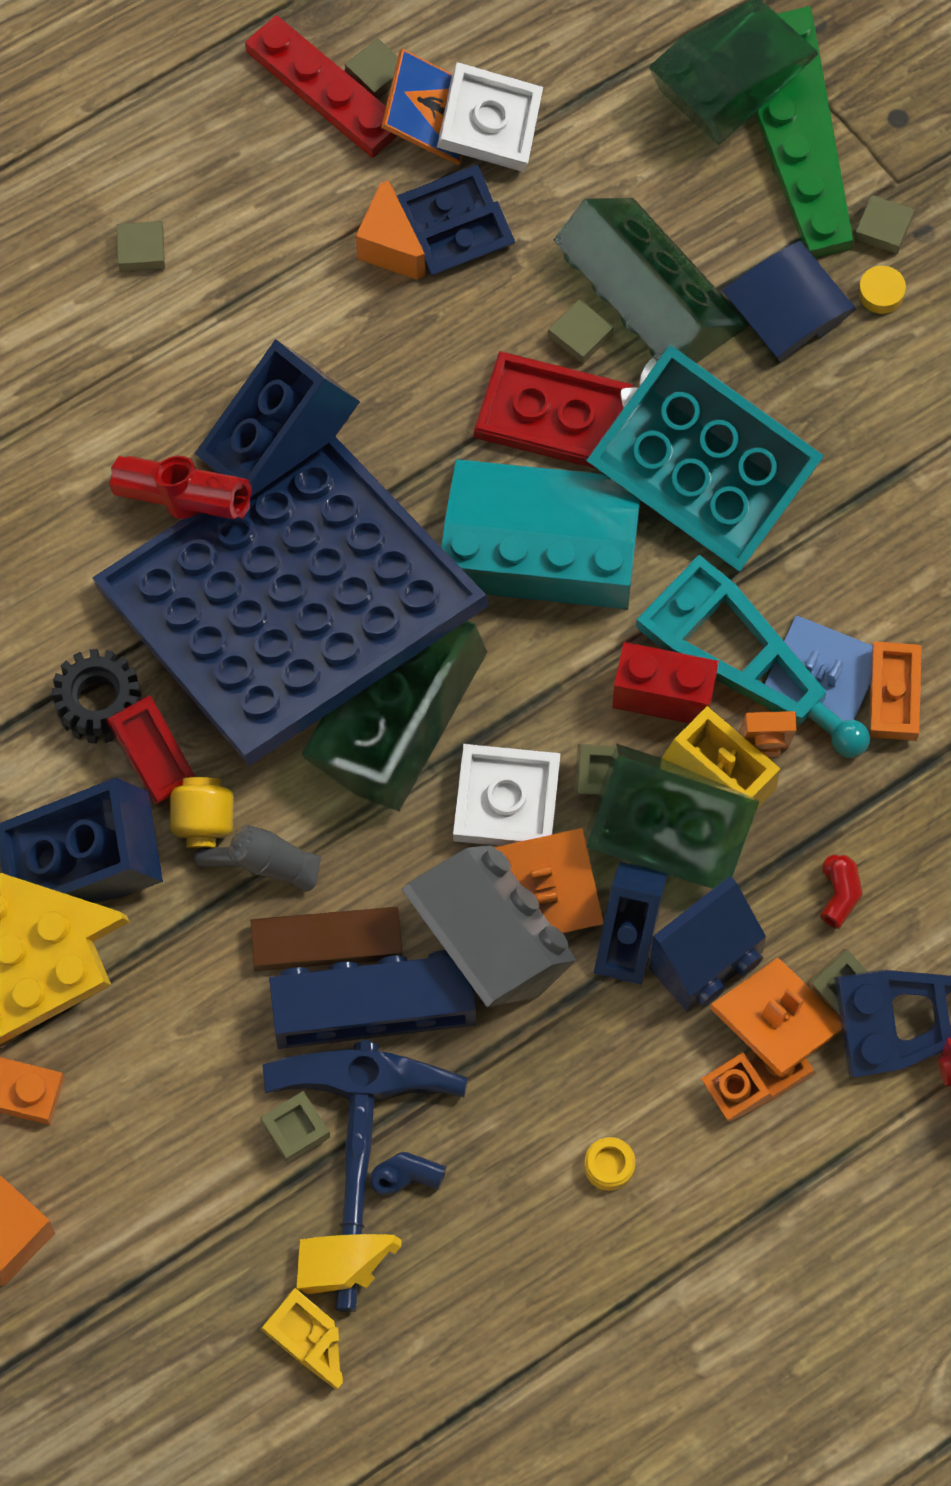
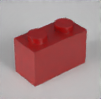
M624 642L614 683L612 708L690 724L707 706L711 708L719 661Z

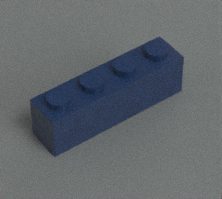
M446 950L430 953L428 958L408 960L405 956H390L379 960L378 964L359 966L355 962H339L331 965L329 970L309 972L306 968H289L281 971L279 976L269 977L278 1049L476 1026L473 987Z

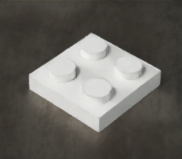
M457 62L452 73L437 148L524 172L529 161L543 87Z
M463 744L453 841L503 846L552 835L560 753Z

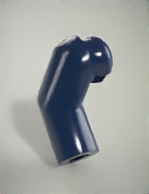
M400 1152L381 1162L373 1169L371 1185L376 1193L385 1196L394 1194L414 1182L439 1190L447 1166L409 1152Z

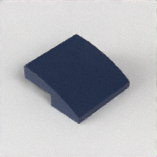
M478 164L397 195L425 253V268L431 277L515 244V239L499 202L493 201Z
M801 241L768 257L722 290L780 363L817 334L821 339L857 310Z

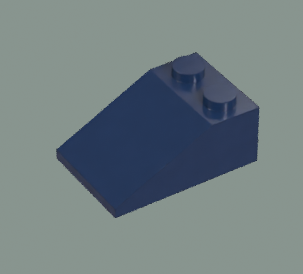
M275 339L195 454L216 473L248 479L252 488L251 497L331 442L347 422L360 401L312 362Z
M115 777L1 822L0 862L2 873L92 903L122 898L163 882L149 792Z

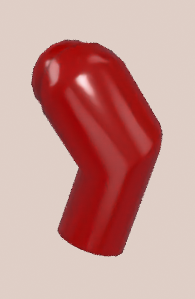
M833 854L824 860L822 873L825 874L827 880L832 881L834 894L820 913V917L829 926L840 929L861 899L863 891L857 864L847 855L839 856Z

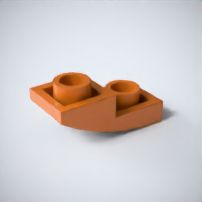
M752 1051L747 1055L744 1052L740 1053L702 1077L701 1080L727 1121L730 1122L781 1096L816 1073L807 1058H805L782 1076H779Z

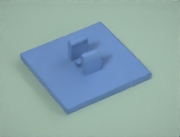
M796 615L784 642L826 690V697L822 704L843 721L855 720L870 686L872 645ZM776 662L769 673L765 685L798 702L804 696V693Z

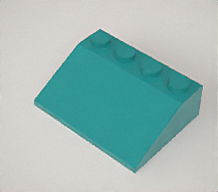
M669 345L586 461L735 569L741 571L825 456L678 349Z
M456 459L441 548L486 595L628 610L640 499L606 474Z

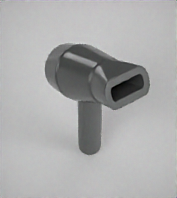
M244 825L236 831L229 847L199 848L193 855L194 862L199 867H243L256 875L289 882L304 892H308L316 886L321 861L319 855L302 851L273 832L250 825Z

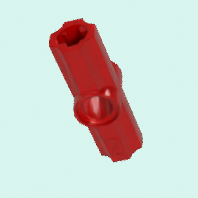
M176 455L168 457L161 462L133 456H118L111 467L112 473L109 486L113 495L165 505L167 512L177 519L190 518L198 513L229 519H243L250 508L252 488L248 479L196 469L192 460L186 456Z

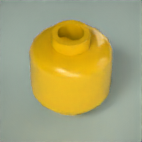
M183 778V786L176 787L170 795V832L176 837L185 838L186 848L216 847V839L225 838L233 831V792L223 787L222 779Z

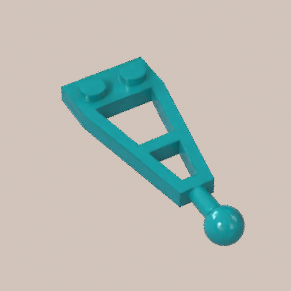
M700 555L636 619V628L663 650L719 661L716 681L774 712L796 711V724L801 725L809 717L831 735L832 746L839 755L845 758H856L867 750L870 744V734L866 726L857 720L843 721L822 704L826 697V690L738 586ZM724 601L764 647L742 672L687 642ZM776 662L804 693V696L798 702L759 681Z

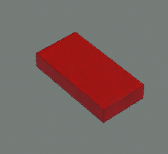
M151 695L144 697L106 719L144 789L149 792V798L153 804L168 798L176 787L183 786V778L196 777Z

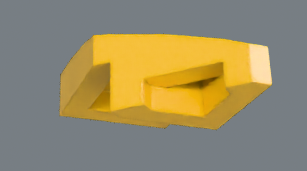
M386 1234L336 1235L300 1239L296 1289L306 1294L349 1289L355 1283L367 1289L375 1279L372 1275L374 1269L389 1251L393 1254L397 1253L401 1248L402 1239L395 1235Z
M296 1288L292 1289L260 1330L334 1389H338L343 1383L338 1350V1327H335V1322Z

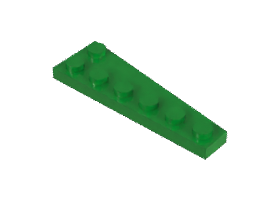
M806 6L726 26L725 38L802 244L815 259L851 250L853 236L811 7Z

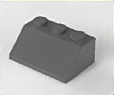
M492 845L465 848L408 882L402 888V891L487 1007L538 998L577 961L568 949V942L563 933L548 922L539 910V902L535 895L527 888L522 887L510 870L509 860Z

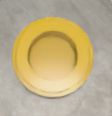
M872 267L863 274L860 280L858 291L860 302L871 312L878 314L891 313L902 304L906 283L901 273L892 267Z
M606 1137L599 1139L587 1150L584 1163L585 1174L588 1180L601 1190H619L625 1187L634 1175L635 1155L631 1147L618 1138Z

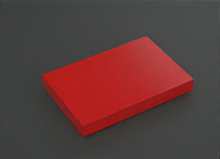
M499 351L474 428V438L597 469L586 460L624 409L620 395L621 390L633 388V384Z

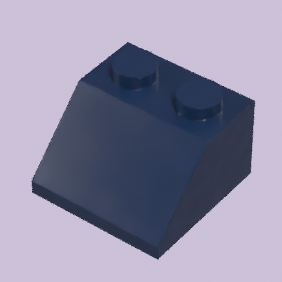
M731 876L653 936L649 969L687 1012L698 1003L703 1007L711 1004L724 992L726 987L723 984L736 973L741 977L746 976L763 960L761 954L763 953L766 935L737 882Z

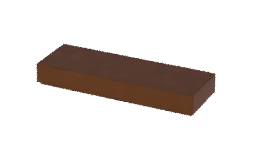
M398 907L250 919L254 971L324 966L339 962H371L390 956H402Z

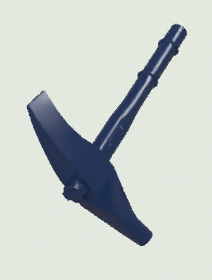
M361 1040V1042L354 1043L353 1050L309 1053L286 1057L262 1065L266 1094L289 1089H314L327 1091L349 1100L345 1150L346 1182L343 1220L340 1223L342 1227L341 1235L362 1234V1229L365 1227L363 1225L366 1178L371 1153L374 1102L408 1093L441 1092L465 1098L469 1078L411 1058L388 1052L378 1051L379 1045L371 1043L370 1040ZM357 1283L349 1289L337 1290V1311H356Z

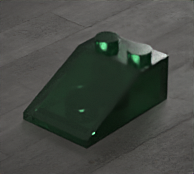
M750 0L681 36L649 66V69L660 91L719 146L809 64L818 53L815 48L762 0Z
M616 743L585 832L586 847L714 889L729 876L733 877L759 805V800L665 759Z

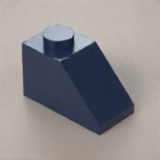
M620 861L611 887L594 969L595 974L642 985L668 872Z

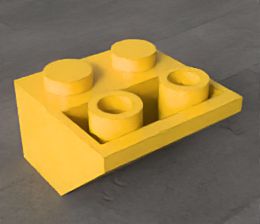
M707 706L673 740L640 788L639 795L712 856L776 791L781 768Z

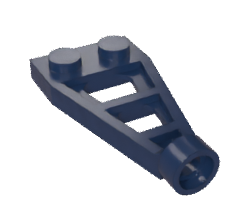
M880 969L834 977L849 1076L859 1077L902 1070L944 1051L943 1048L946 1040L951 1038V1024L946 996L951 993V975ZM901 994L925 996L932 1002L935 1020L933 1027L928 1032L910 1040L900 1039L896 1032L892 1001Z

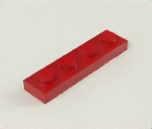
M275 15L245 41L246 52L371 158H374L397 137V135L381 128L386 106L278 15Z

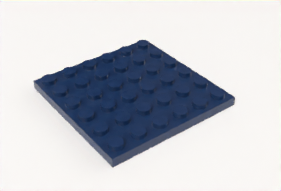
M336 436L324 447L251 496L250 508L243 519H229L204 513H198L193 517L182 519L92 577L98 591L248 766H251L489 607L486 594Z

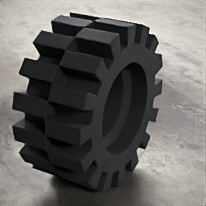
M89 649V658L84 659L82 653L79 652L73 655L75 660L73 665L67 660L61 665L63 674H55L53 679L55 688H52V697L62 726L66 731L71 729L73 737L81 740L82 736L86 735L88 743L97 744V736H104L105 743L113 741V731L106 719L141 700L142 695L137 674L133 667L129 668L128 661L121 656L116 660L115 653L106 650L105 656L101 657L99 656L98 649ZM93 682H106L110 684L116 691L113 703L99 711H91L84 708L79 702V695L86 685Z

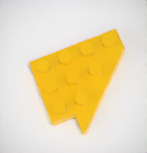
M0 873V1045L111 986L93 942L129 923L127 915Z

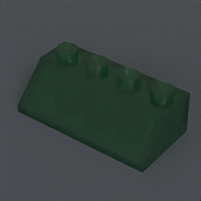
M634 198L584 199L553 239L564 251L563 256L573 268L582 271L593 283L592 289L595 294L602 300L611 303L621 314L623 325L631 332L639 335L649 345L650 354L656 361L660 359L667 347L672 345L691 360L698 363L742 332L748 325V322Z
M466 621L322 717L302 752L303 757L355 795L400 812L488 653L476 624Z

